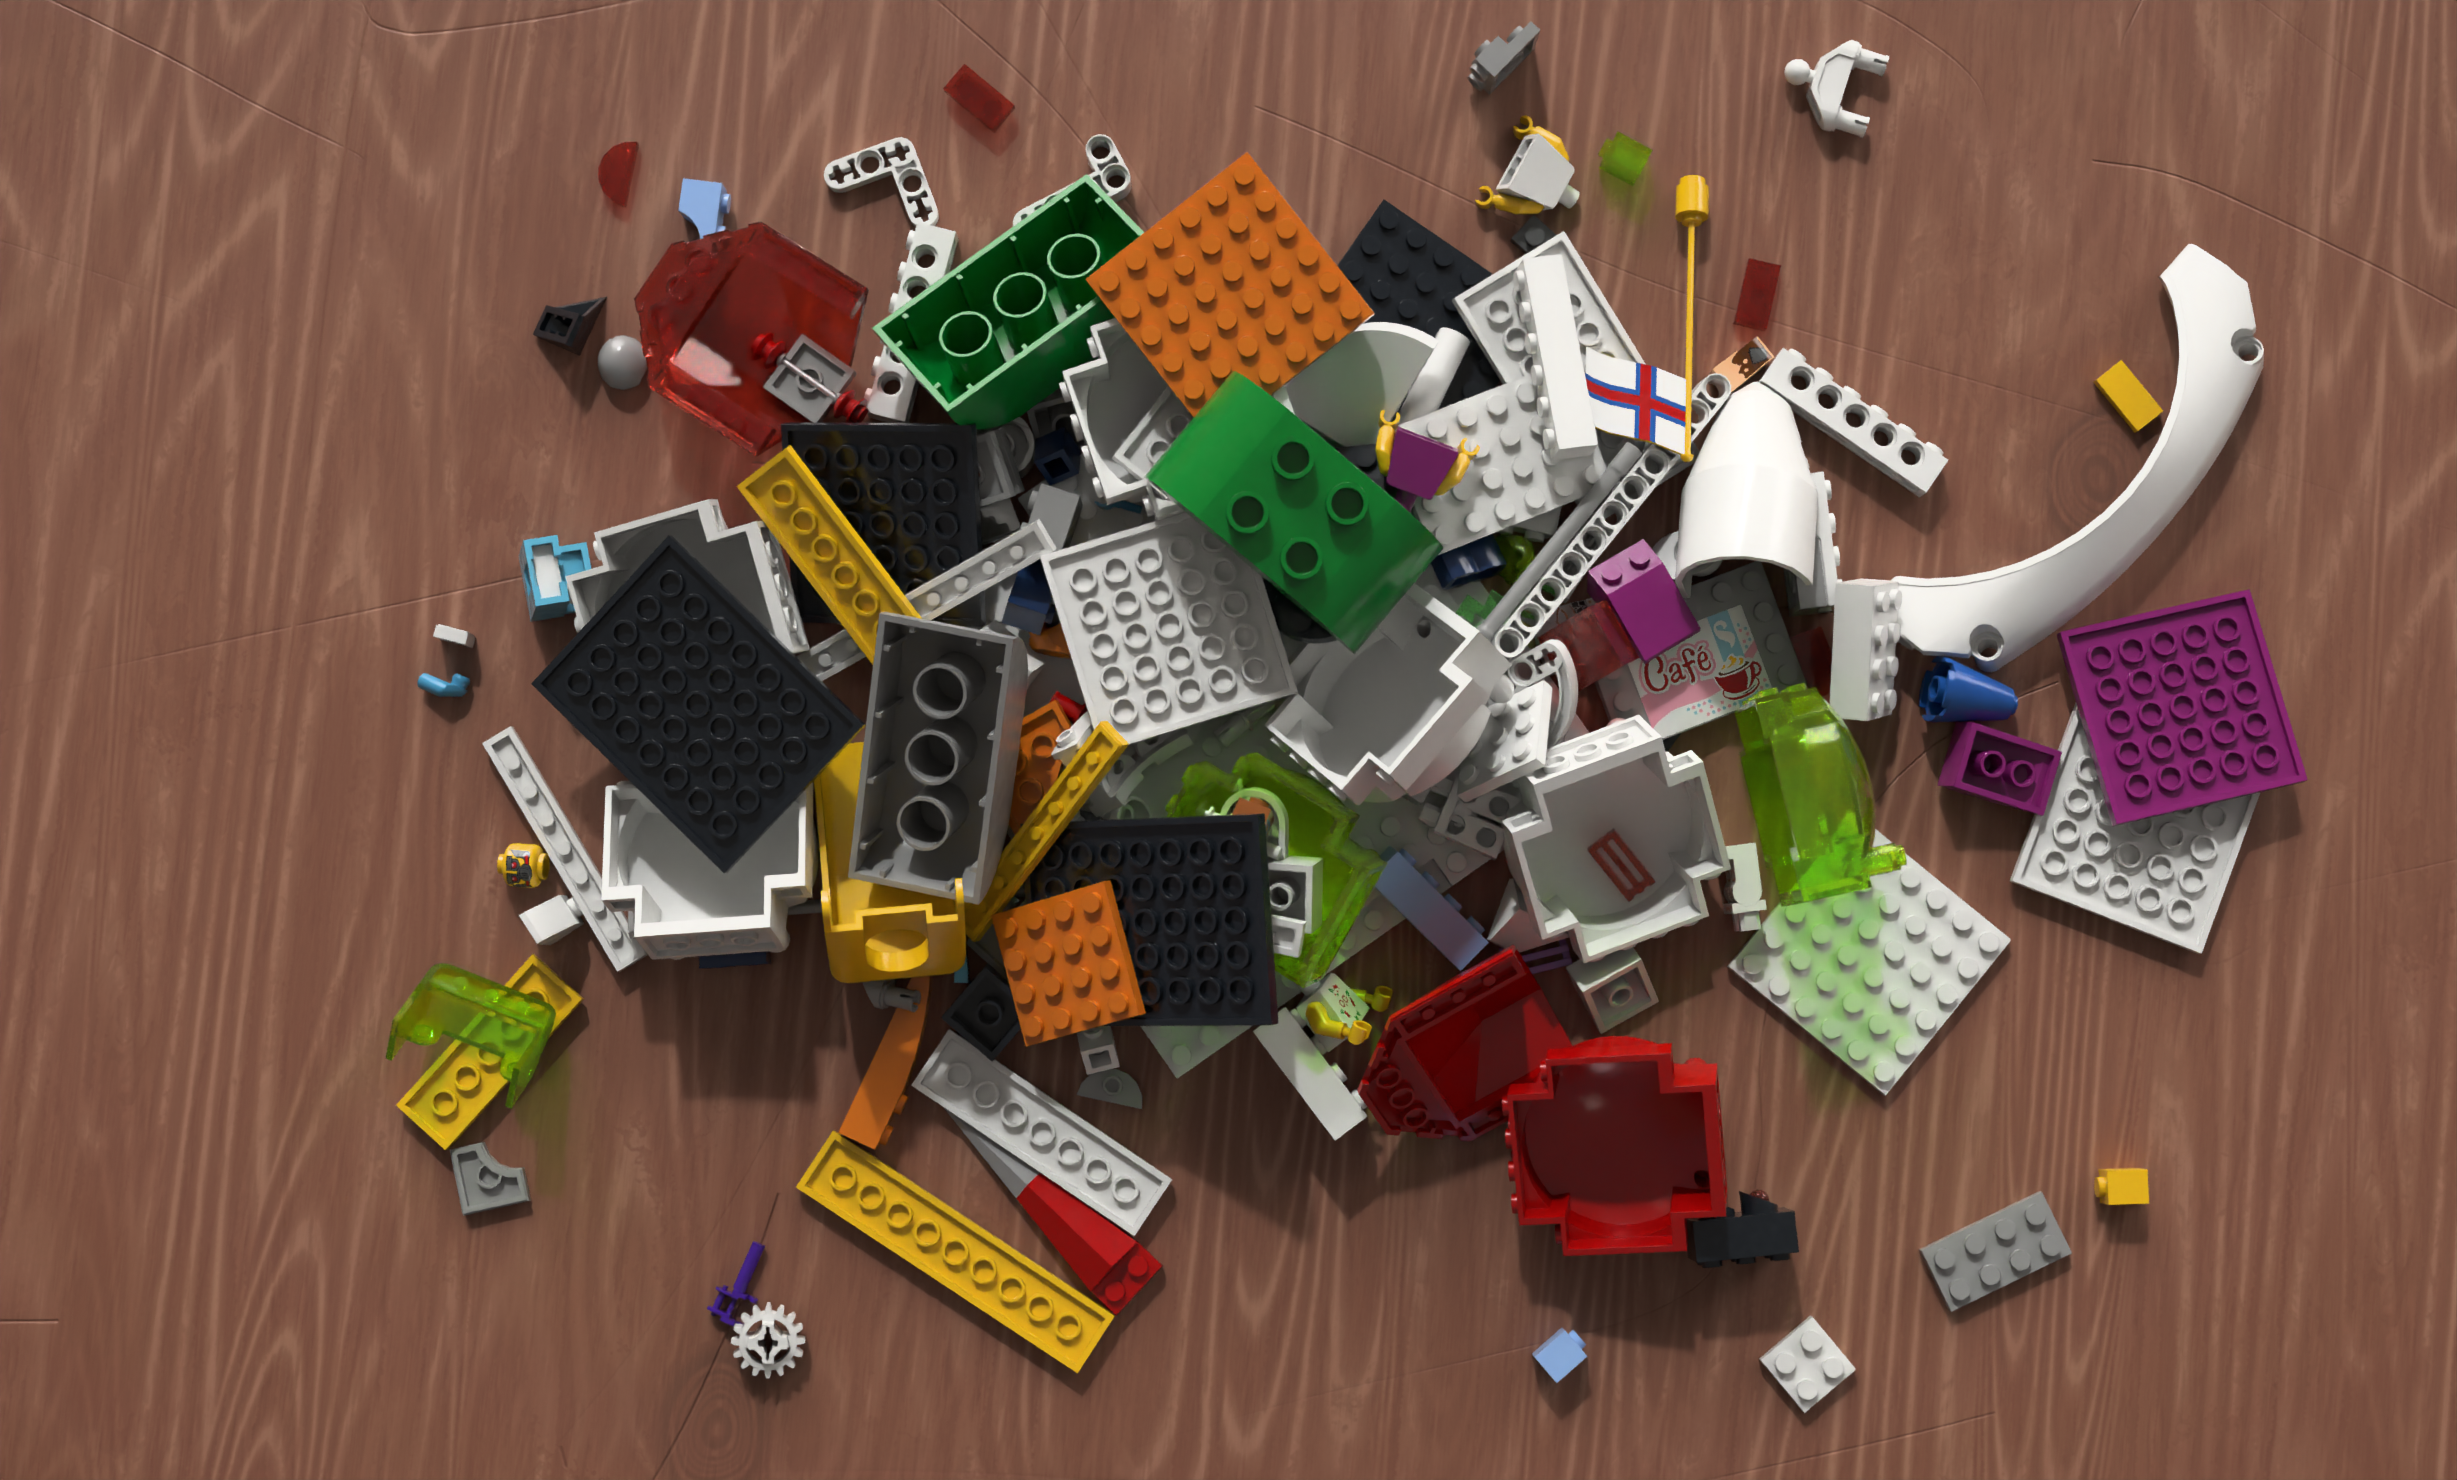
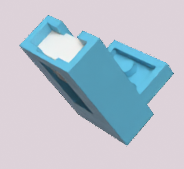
M557 535L523 540L519 554V563L530 621L564 617L565 614L576 613L574 605L569 603L570 599L565 576L591 569L587 542L559 546Z

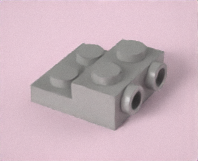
M1530 21L1524 29L1518 26L1506 40L1508 44L1499 36L1491 43L1486 40L1474 53L1476 58L1469 68L1471 74L1467 77L1468 81L1477 90L1482 91L1484 89L1490 95L1535 49L1540 29Z

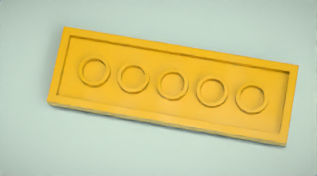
M532 954L396 1106L444 1150H448L579 1006L584 998L539 957Z

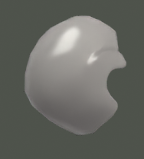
M626 335L615 336L613 339L610 338L602 346L598 355V369L601 378L610 387L621 390L639 385L644 373L648 369L646 348L636 338Z

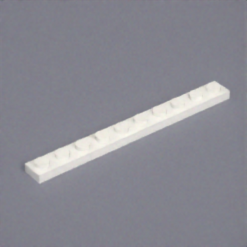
M1040 519L905 594V596L922 619L932 620L1040 559V556L1052 553L1057 548ZM846 629L796 657L823 681L866 656Z

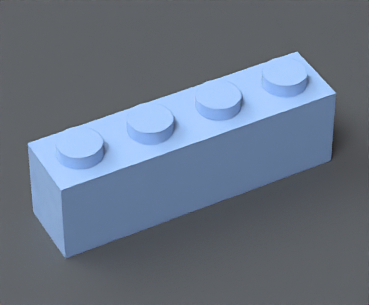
M1389 845L1362 875L1441 954L1461 971L1489 943L1481 935L1485 929L1472 916L1466 920L1459 913L1462 906L1450 894L1443 897L1436 890L1440 884L1427 871H1424L1421 875L1413 867L1417 861L1405 849L1402 848L1398 852Z

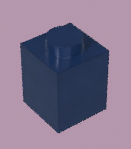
M1066 427L1036 439L1034 463L1050 486L1079 474L1081 450Z

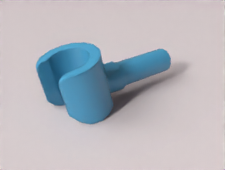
M1124 500L1110 505L1095 501L1100 509L1107 511L1115 507L1141 514L1143 507Z

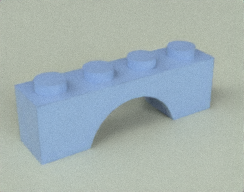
M683 178L678 211L684 219L697 227L700 234V249L696 259L688 268L679 273L669 275L665 309L670 315L709 319L710 310L715 311L718 295L717 291L713 290L715 278H720L722 270V259L718 258L719 246H724L726 241V226H722L724 213L729 214L731 206V195L727 194V190L722 183Z

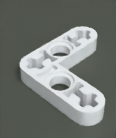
M898 137L834 160L825 168V182L832 191L837 193L847 192L893 175L913 226L916 227L917 222L935 226L938 222L939 212L916 150L912 142L907 138ZM902 146L904 151L910 150V152L905 154L906 159L904 161H900L898 157L888 159L891 166L887 168L880 154L885 151L888 158L895 155L896 148ZM875 157L878 159L879 168L877 171L870 174L862 171L861 163L865 158ZM855 162V168L860 178L855 179L854 174L850 173L844 176L845 182L842 184H838L837 180L831 181V178L835 177V170L840 169L842 173L850 172L852 169L849 164ZM914 175L921 179L922 184L919 190L908 192L903 188V182L907 177ZM925 194L928 195L927 198H921V197H923ZM921 198L925 209L933 211L928 214V221L923 222L921 217L915 218L919 214V209L915 201L909 204V200Z

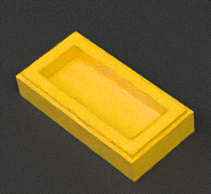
M2122 360L2093 382L2134 433L2138 432L2163 412L2161 407Z

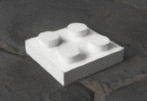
M1812 1316L1805 1319L1759 1358L1804 1413L1856 1370Z

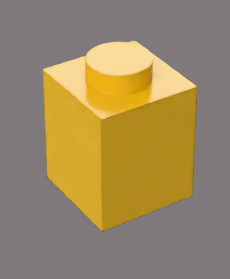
M2098 1169L2099 1177H2095L2094 1190L2096 1197H2100V1203L2107 1205L2149 1204L2147 1169Z

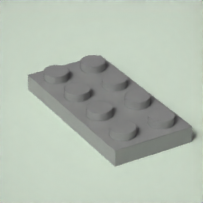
M2041 1191L1919 1249L1948 1311L1951 1312L2072 1254Z

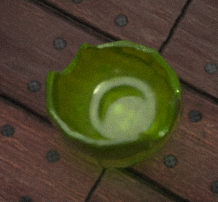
M1500 534L1495 539L1508 565L1498 575L1505 579L1506 584L1513 586L1536 557L1535 548L1527 538L1512 534Z

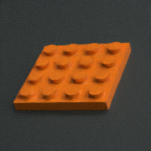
M1111 880L991 915L1026 1047L1146 1014Z

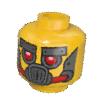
M513 843L507 847L504 854H500L498 857L497 871L503 875L505 883L509 886L535 888L540 885L542 880H546L549 874V856L544 853L539 845Z

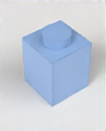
M1560 1328L1536 1349L1532 1355L1553 1380L1558 1383L1587 1357L1582 1351L1586 1344L1574 1330L1567 1333L1563 1328Z

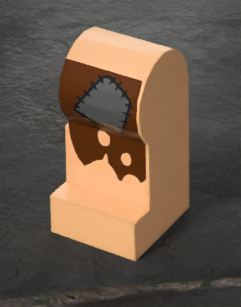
M1757 336L1742 349L1736 351L1725 361H1722L1713 368L1708 376L1714 373L1726 376L1731 384V395L1767 365L1774 356Z

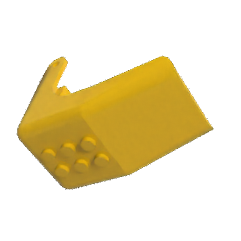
M864 742L849 743L814 780L823 891H821L822 915L831 974L842 983H858L957 972L962 968L966 960L965 908L962 878H955V900L848 878Z

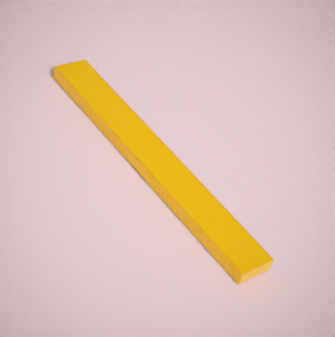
M1101 721L1002 851L995 876L982 902L979 905L964 902L965 934L973 942L981 940L993 924L991 915L1003 911L1128 747L1129 743L1108 721Z

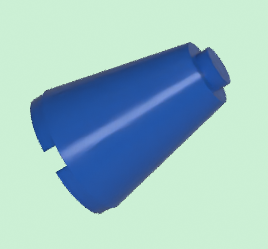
M1935 657L1932 663L1937 664L1933 671L1926 670L1920 687L1919 707L1926 710V715H1922L1925 721L1933 723L2007 720L2010 715L2016 712L2018 698L2015 696L2012 688L1949 657Z

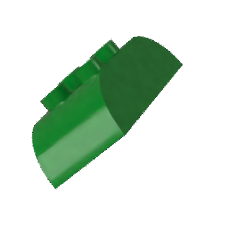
M1086 174L886 317L872 329L954 422L960 426L976 423V429L978 430L1001 426L1020 417L1060 388L1059 383L1064 382L1062 371L1098 359V357L1092 358L1086 340L1092 337L1090 326L1114 319L1115 317L1085 279L1141 236L1144 231Z
M1232 371L1144 476V478L1353 654L1359 650L1443 550V546L1434 535L1399 502L1289 409L1254 382L1236 371Z

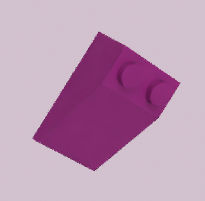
M1644 539L1588 571L1587 593L1644 664L1700 632L1699 624L1665 565Z
M1956 722L1938 786L2044 816L2062 751L1974 722Z

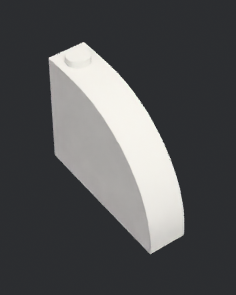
M1372 322L1362 324L1285 385L1295 415L1345 447L1376 444L1380 429L1378 421L1381 411L1385 410L1384 419L1391 422L1439 340L1423 331L1397 323Z

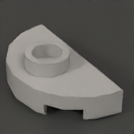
M1109 1069L1090 1074L1081 1083L1077 1092L1079 1096L1142 1109L1143 1096L1137 1082L1129 1074L1118 1069Z

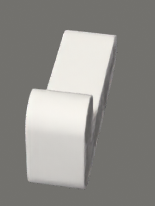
M1102 134L1091 137L1086 144L1088 164L1093 171L1089 176L1116 203L1125 198L1131 190L1129 170L1110 137ZM1098 147H1105L1110 151L1109 155L1104 159H1097L1092 153ZM1114 175H1120L1125 179L1124 184L1118 188L1109 186L1107 181ZM1070 185L1020 210L1013 219V226Z

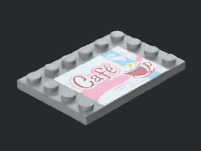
M1754 561L1691 585V597L1684 598L1699 624L1700 632L1646 664L1643 663L1608 618L1575 630L1609 722L1615 718L1628 719L1640 715L1662 737V740L1807 684L1761 561Z

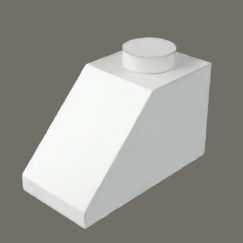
M558 895L519 915L535 942L541 945H552L584 924L580 917L583 913L573 897L569 899L566 895Z

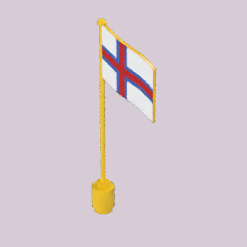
M1687 175L1680 178L1679 184L1676 186L1675 219L1682 222L1683 226L1688 227L1685 379L1654 366L1609 357L1587 346L1585 378L1595 429L1615 436L1652 443L1679 454L1681 460L1686 463L1691 462L1694 458V455L1691 454L1695 227L1700 226L1702 222L1708 219L1709 187L1706 184V179L1698 175Z

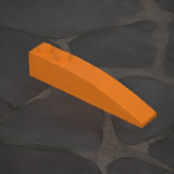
M933 976L911 977L906 989L920 991V1004L913 1002L914 1005L918 1006L916 1012L901 1008L896 1009L838 1132L874 1150L878 1149L880 1144L887 1145L894 1130V1127L890 1126L895 1113L901 1115L909 1097L904 1095L919 1055L927 1023Z

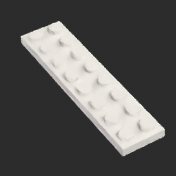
M951 1029L947 1031L912 1083V1086L1133 1236L1136 1235L1172 1181L1163 1172L997 1060L990 1061L970 1042Z

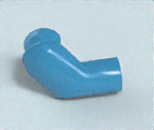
M423 673L419 677L417 685L420 689L438 697H462L468 692L466 689L470 684V679L456 673L453 675L451 683L430 674Z

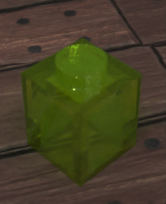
M1617 132L1613 140L1609 138L1605 140L1599 151L1598 156L1603 158L1599 168L1634 186L1653 150Z

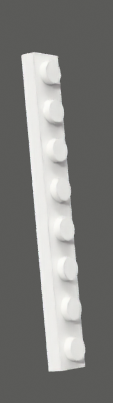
M510 726L483 742V746L617 972H621L647 956L648 954L635 938L629 937L628 919L624 912H610L602 902V875L514 727Z

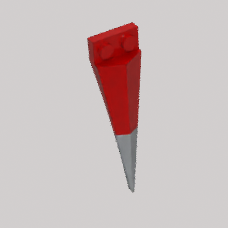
M944 1108L1090 1292L1101 1300L1115 1315H1118L1163 1267L1140 1242L1051 1179Z

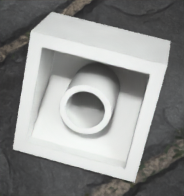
M1634 948L1615 951L1596 962L1583 963L1579 959L1566 967L1579 997L1601 1034L1659 1002L1642 959Z

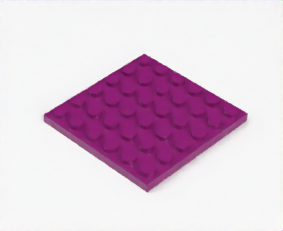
M2250 589L2061 631L2057 634L2112 826L2291 786L2308 780Z

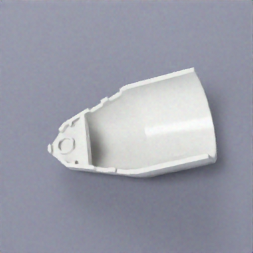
M1752 382L1729 395L1728 399L1720 407L1682 489L1675 583L1683 598L1691 597L1692 569L1701 564L1718 560L1748 559L1772 563L1790 570L1802 579L1805 585H1813L1818 492L1811 477L1810 466L1801 445L1802 441L1791 407L1783 398L1762 383Z

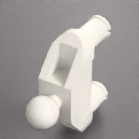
M1850 40L1822 56L1814 70H1811L1807 62L1802 59H1795L1786 65L1784 74L1787 81L1792 85H1801L1805 82L1810 83L1806 98L1822 130L1830 132L1839 129L1863 138L1870 117L1842 110L1840 103L1851 70H1854L1855 67L1882 77L1887 67L1886 63H1888L1889 56L1863 49L1859 42Z

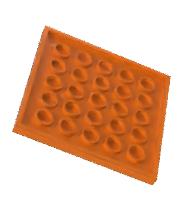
M1248 152L1085 279L1193 418L1232 371L1245 376L1272 396L1375 314Z

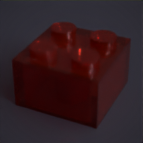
M1606 599L1587 607L1537 637L1540 644L1554 639L1561 641L1567 647L1576 669L1578 692L1587 689L1639 658ZM1554 651L1547 654L1549 660H1554L1557 657Z

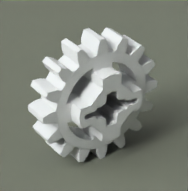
M767 1302L764 1311H761L757 1305H754L752 1316L745 1312L741 1314L744 1325H734L733 1330L740 1334V1336L732 1337L731 1344L739 1346L734 1351L733 1356L734 1358L743 1356L742 1369L751 1365L753 1366V1376H756L760 1370H764L766 1378H770L772 1370H776L782 1376L784 1375V1365L791 1368L795 1367L796 1363L793 1356L802 1357L803 1350L797 1347V1345L805 1343V1336L797 1335L803 1329V1324H793L796 1317L794 1311L786 1316L784 1315V1305L781 1304L777 1311L772 1310L771 1302ZM762 1320V1325L756 1331L747 1333L754 1323ZM775 1320L784 1324L789 1332L782 1331L775 1324ZM767 1327L770 1328L771 1338L774 1340L772 1346H770L769 1354L767 1353L765 1341H763ZM789 1348L783 1357L774 1361L775 1355L781 1349ZM749 1350H755L762 1357V1360L755 1358Z

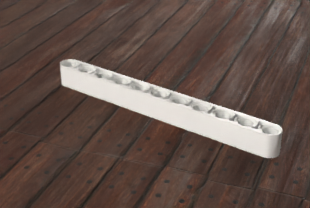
M1710 374L1692 390L1691 409L1696 411L1699 418L1697 424L1691 422V443L1731 393L1730 381L1722 374ZM1707 384H1713L1717 387L1719 392L1718 398L1709 396L1706 390ZM1652 443L1646 446L1642 451V456L1626 476L1619 480L1495 633L1491 643L1507 660L1518 656L1680 458L1679 454ZM1646 459H1652L1656 462L1658 466L1656 474H1651L1646 470ZM1625 484H1631L1636 488V499H1630L1626 496L1624 492ZM1605 509H1610L1616 514L1617 522L1615 525L1605 521L1603 516ZM1584 534H1589L1595 538V550H1589L1584 546ZM1563 560H1570L1574 563L1576 567L1574 576L1565 574L1562 569ZM1543 585H1549L1554 589L1555 599L1553 601H1547L1543 598L1541 594ZM1523 610L1531 612L1535 620L1532 627H1527L1521 622L1520 614ZM1501 636H1507L1513 641L1514 648L1511 653H1506L1500 648L1499 641Z

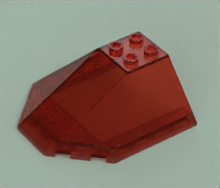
M763 222L748 224V227L734 231L727 229L703 235L704 238L690 242L683 240L671 243L634 298L636 312L639 314L641 326L639 332L643 356L646 357L649 388L755 457L782 441L781 424L786 422H812L763 388L778 365L765 369V360L763 358L757 361L752 360L753 351H751V346L754 340L760 334L765 336L767 333L772 332L774 334V343L777 344L780 341L786 343L785 354L787 355L801 334H804L851 368L869 289Z

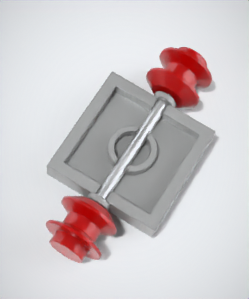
M772 332L767 333L765 336L760 334L754 340L751 346V351H753L752 360L757 361L763 358L765 360V369L778 365L763 386L765 390L812 423H822L833 406V416L836 419L842 415L846 417V423H861L868 413V408H866L867 399L863 398L860 401H856L854 399V390L844 393L857 373L804 334H801L787 355L785 354L786 343L784 341H780L777 344L774 343V334Z

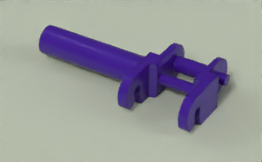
M756 1241L752 1242L733 1285V1292L727 1290L728 1286L723 1285V1287L716 1286L719 1294L714 1305L707 1307L708 1310L712 1311L710 1315H720V1321L731 1326L735 1324L744 1325L732 1319L731 1313L739 1298L748 1299L755 1304L758 1302L756 1297L745 1293L764 1251L765 1246ZM727 1295L731 1297L732 1300L727 1311L725 1312L723 1310H720V1307L725 1296Z

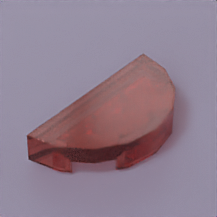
M622 142L613 146L603 156L598 167V180L603 192L615 204L625 208L639 148L638 142Z

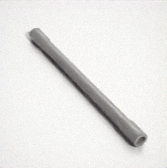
M1626 442L1609 463L1607 470L1483 623L1476 627L1490 642L1493 640L1495 633L1621 478L1626 476L1642 456V452L1636 446Z

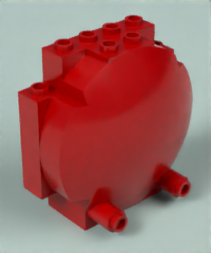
M1629 1036L1598 1037L1583 1041L1570 1048L1548 1049L1545 1061H1540V1072L1532 1083L1510 1084L1507 1096H1502L1503 1116H1509L1508 1128L1505 1129L1506 1149H1512L1511 1161H1508L1509 1181H1515L1516 1193L1511 1194L1512 1213L1518 1214L1519 1226L1555 1224L1556 1244H1562L1563 1256L1687 1251V1218L1726 1217L1728 1189L1717 1063L1707 1064L1701 1058H1690L1684 1064L1674 1063L1672 1043L1657 1044L1649 1040Z

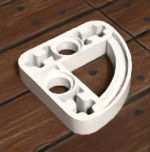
M1552 639L1510 661L1512 665L1504 673L1512 681L1514 694L1556 671L1559 685V703L1555 719L1548 730L1547 748L1556 746L1565 736L1574 719L1578 703V679L1572 657L1567 647L1561 641ZM1554 651L1557 657L1554 660H1550L1543 665L1538 660L1549 652ZM1520 662H1525L1531 667L1532 676L1530 679H1524L1519 675L1518 665ZM1488 698L1487 701L1490 706L1495 704V702Z

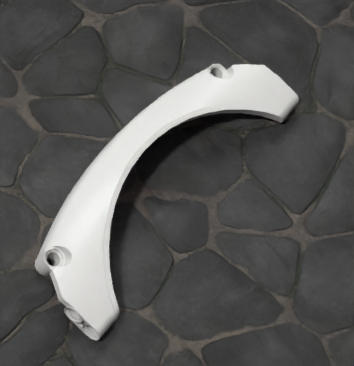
M2188 244L2159 276L2174 311L2179 339V365L2177 385L2169 416L2160 438L2143 468L2127 489L2096 519L2051 549L2024 561L1996 570L1961 577L1931 579L1904 576L1894 577L1891 581H1899V590L1902 592V604L1897 612V623L1900 625L1899 643L1910 650L1916 648L1923 655L1969 658L1972 655L1980 670L1985 672L1997 671L2071 620L2103 593L2136 561L2175 517L2211 468L2235 428L2263 369L2264 348L2262 343L2253 337L2256 332V324L2248 283L2238 276L2226 264L2196 245ZM2247 354L2256 357L2252 361H2244L2241 359L2242 356ZM1987 648L1997 650V653L1992 657L1980 655Z

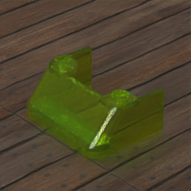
M447 963L436 964L428 970L393 1018L386 1059L392 1061L406 1040L417 1045L428 1046L435 1044L445 1034L503 1058L500 1064V1074L504 1079L510 1081L505 1106L512 1109L534 1075L553 1028L556 1012L550 1004L454 965Z

